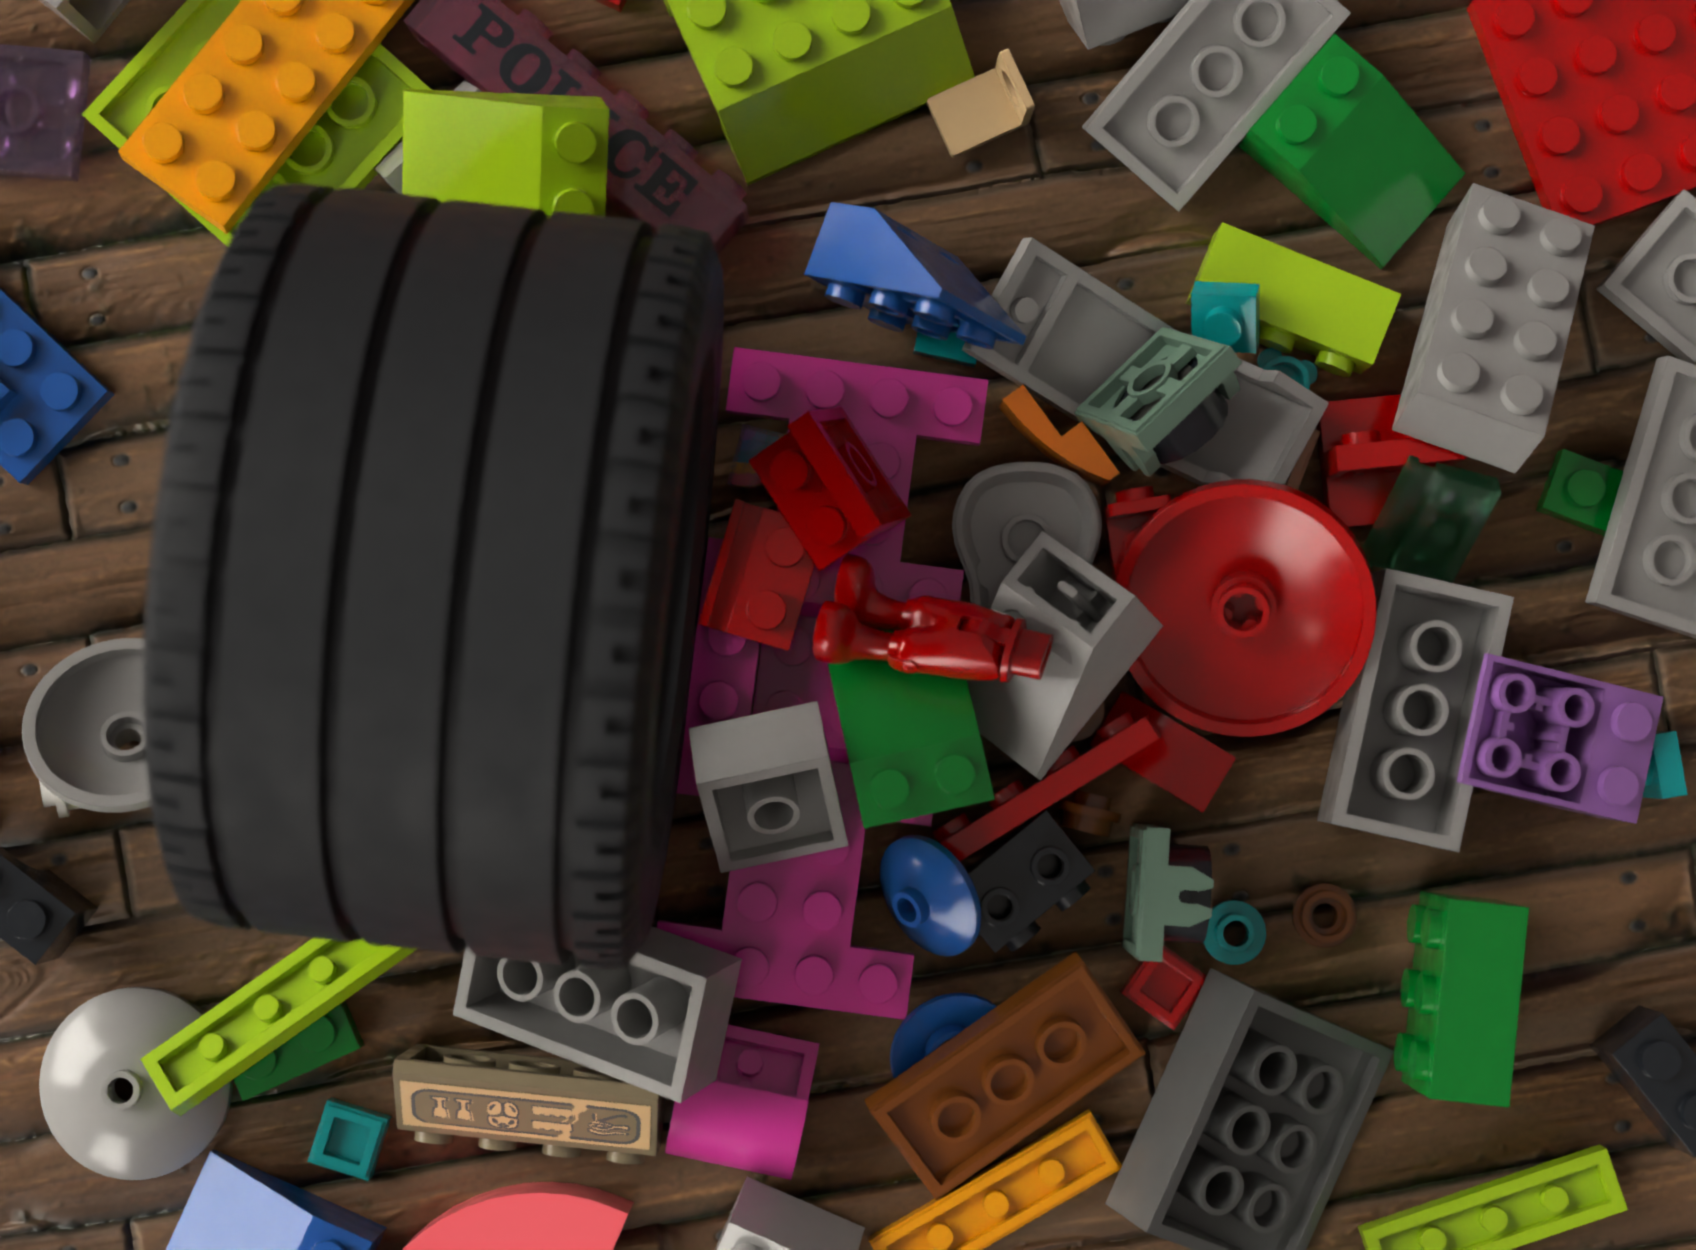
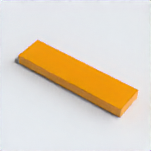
M1087 1109L965 1180L937 1201L934 1198L869 1236V1242L874 1250H983L1119 1171L1122 1165L1091 1111Z

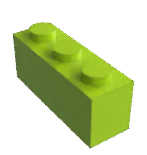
M1223 222L1213 234L1195 281L1260 284L1259 343L1282 353H1291L1294 347L1317 356L1315 360L1316 366L1343 377H1350L1352 371L1361 374L1374 364L1401 297V294ZM1192 289L1186 301V304L1190 306Z

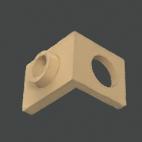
M1009 48L999 52L994 69L927 99V106L952 158L1029 124L1035 108L1034 101Z

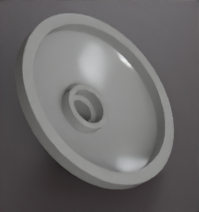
M121 638L107 640L74 652L55 665L41 679L29 698L22 722V741L27 759L40 782L51 793L71 805L107 813L135 811L151 806L144 739V639ZM127 742H140L135 748L121 750V747Z
M142 986L126 987L103 993L88 1000L69 1014L60 1024L43 1056L40 1069L39 1092L42 1110L52 1134L73 1159L84 1167L107 1177L123 1180H145L160 1177L180 1169L194 1160L212 1143L227 1117L232 1100L233 1080L180 1117L170 1110L140 1060L205 1013L199 1007L167 990ZM118 1078H125L132 1084L133 1095L130 1100H123L117 1096L115 1083Z

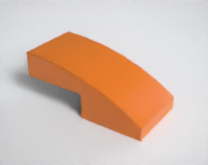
M1024 385L1002 399L999 408L1012 425L1032 445L1061 467L1103 487L1120 474L1082 421L1061 436Z

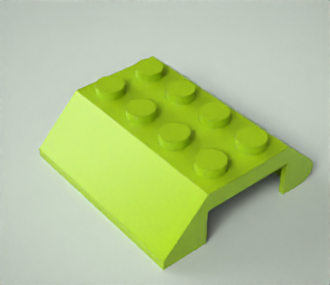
M663 0L670 17L673 16L718 113L722 131L747 185H751L926 106L928 98L975 77L950 0Z

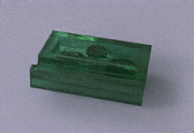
M1409 455L1362 547L1370 569L1372 570L1373 566L1383 569L1388 568L1453 583L1501 495L1498 478L1438 462L1435 467L1420 464L1418 457Z

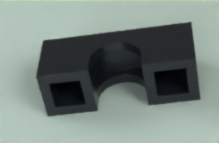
M0 846V938L35 965L59 959L94 915L98 907L49 869L37 870L13 857Z

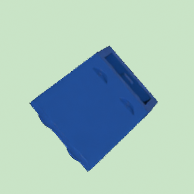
M830 202L804 275L827 287L824 295L827 299L852 309L860 310L863 306L870 310L867 318L870 322L896 332H903L905 325L910 324L913 330L931 338L947 341L950 332L957 333L956 337L985 349H993L996 341L1017 345L1024 344L1026 335L957 256L875 208Z

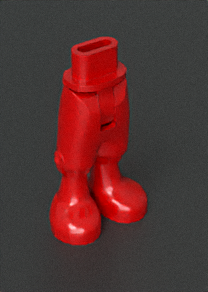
M847 554L843 558L838 571L834 601L826 600L819 611L813 637V652L816 660L830 664H845L854 660L888 661L892 668L905 673H920L980 681L999 678L1000 682L1009 683L1013 675L1037 680L1042 678L1051 653L1053 635L1026 629V619L1016 618L1015 620L1011 615L974 603L927 595L908 599L906 602L887 597L879 592L875 586L874 570L871 563L862 556Z

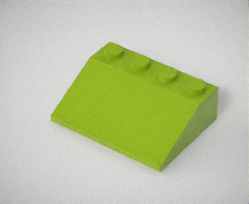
M403 89L402 194L435 197L442 203L446 200H462L541 209L547 214L548 218L554 212L559 211L605 217L609 108L601 97Z

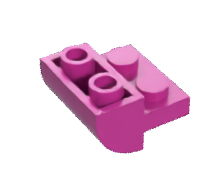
M728 1024L716 1081L681 1103L675 1101L665 1153L791 1180L803 1132L820 1044Z

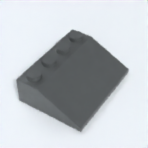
M1210 968L1105 1204L1146 1233L1192 1250H1306L1394 1050Z

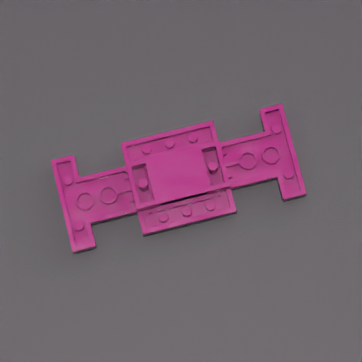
M734 347L726 412L727 414L789 421L790 424L807 411L842 407L907 507L916 438L979 446L988 380ZM906 520L890 530L877 534L849 553L862 556L871 563L874 570L875 586L879 592L887 597L906 602L908 599L927 595L960 601L964 570L900 562ZM709 537L695 636L677 793L699 796L688 728L749 716L751 713L753 715L818 701L849 846L729 871L722 928L659 920L657 928L741 958L742 961L734 994L736 998L904 1020L907 1017L914 953L850 945L865 829L863 827L828 663L816 660L813 652V637L817 617L823 603L826 600L834 601L836 580L843 558L821 571L815 565L790 651L762 644L760 652L761 643L698 624L723 539ZM933 813L896 822L931 826Z

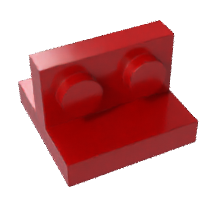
M1401 394L1328 401L1329 404L1316 426V430L1320 431L1317 441L1324 505L1332 510L1348 528L1446 519L1458 516L1453 465L1468 459V457L1393 431L1392 427Z
M842 407L807 411L787 425L790 432L748 460L819 571L828 568L877 534L894 528L912 516Z

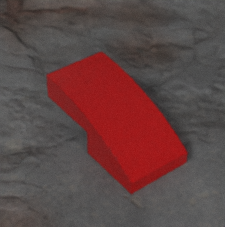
M1121 691L1098 730L1129 711L1135 722L1148 714L1160 732L1161 737L1119 764L1203 813L1236 760V757L1166 715ZM1095 733L1089 743V746L1092 748L1102 743L1097 733Z

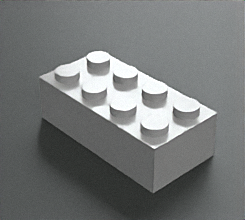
M1472 184L1446 227L1393 423V431L1512 473H1516L1545 437L1595 225L1484 186Z
M1386 568L1372 573L1376 593L1374 639L1363 669L1344 694L1317 821L1459 852L1473 786L1456 781L1484 653L1502 656L1514 597Z
M651 926L647 938L629 966L619 969L583 967L578 964L579 959H577L575 951L568 963L558 965L476 956L470 952L468 947L465 949L453 1010L454 1016L678 1103L685 1101L716 1081L740 971L741 958Z

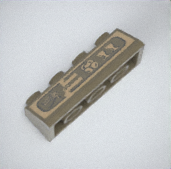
M418 1043L394 1059L393 1084L397 1129L415 1131L414 1140L418 1142L453 1143L454 1135L479 1138L478 1147L496 1151L516 1150L517 1142L543 1144V1154L565 1158L580 1157L581 1148L607 1151L606 1160L622 1164L645 1163V1155L657 1156L661 1147L666 1097L567 1059Z

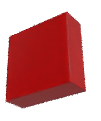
M1163 945L1162 962L1140 961L1119 992L1166 1026L1175 1030L1197 999L1207 975Z

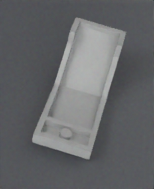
M1033 237L1022 239L991 295L1026 335L1024 344L1017 345L996 341L993 349H985L965 342L961 350L1019 386L1024 385L1031 394L1080 423V420L1074 414L1076 408L1160 328H1173ZM1240 359L1242 364L1233 372L1241 389L1230 400L1225 399L1228 403V415L1223 426L1210 441L1194 453L1180 460L1161 464L1160 467L1200 486L1232 479H1256L1284 485L1329 403L1279 370H1265Z

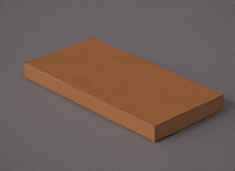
M1075 951L864 1099L871 1114L937 1201L1143 1056L1146 1052L1084 961Z

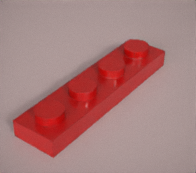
M1128 711L1097 730L1096 733L1102 743L1080 756L1075 746H1071L1063 751L1047 771V777L1027 789L1018 779L995 793V800L988 801L993 809L989 813L971 823L964 812L932 833L940 844L961 861L1160 739L1161 734L1148 714L1135 722Z

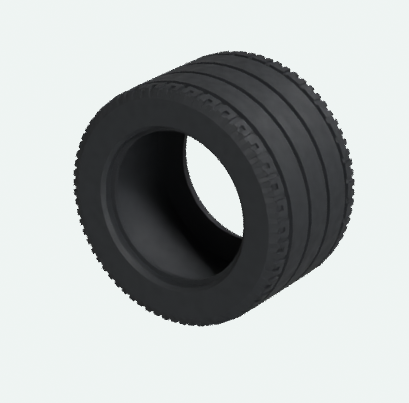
M309 184L274 185L269 191H265L261 196H258L243 220L240 221L210 280L194 325L179 379L167 435L156 502L148 572L144 632L143 713L145 759L150 804L168 876L171 879L178 901L184 905L185 910L190 913L191 917L233 929L250 930L256 928L266 933L348 942L362 939L369 944L448 953H460L468 947L470 952L476 956L558 965L568 963L575 951L577 959H579L578 964L583 967L619 969L629 966L650 932L665 867L682 759L695 636L706 560L719 415L724 323L723 272L709 232L685 226L665 224L660 225L656 237H653L651 227L647 221L560 211L554 212L548 218L547 214L541 209L462 200H446L442 203L435 197L355 188H338L333 190V187Z

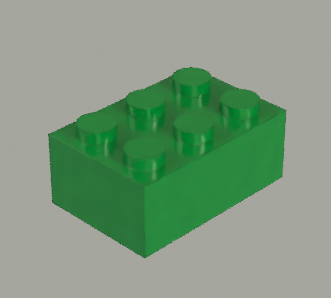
M1420 891L1419 905H1411L1407 919V939L1409 943H1415L1413 968H1405L1400 989L1401 1005L1409 1007L1406 1033L1399 1032L1394 1048V1066L1396 1071L1402 1072V1082L1427 1098L1509 1108L1529 907L1497 899Z

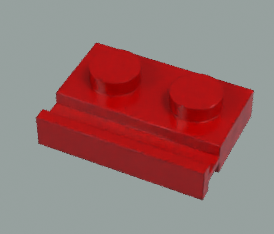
M735 499L698 624L789 652L815 564L781 512Z

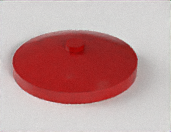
M1256 479L1217 481L1187 491L1160 508L1135 535L1126 551L1116 583L1135 595L1163 625L1128 669L1135 681L1158 706L1172 716L1201 730L1220 735L1235 737L1271 735L1298 727L1318 717L1333 706L1354 683L1363 669L1374 639L1376 626L1374 579L1368 560L1356 537L1332 510L1317 499L1287 485Z

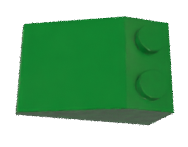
M1335 33L1250 128L1239 145L1242 150L1380 269L1387 264L1466 174L1385 76Z
M854 660L845 664L828 663L864 829L995 800L966 679L905 673L892 668L888 661Z

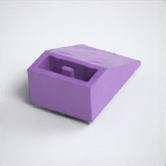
M1484 653L1456 782L1592 817L1637 824L1664 697Z

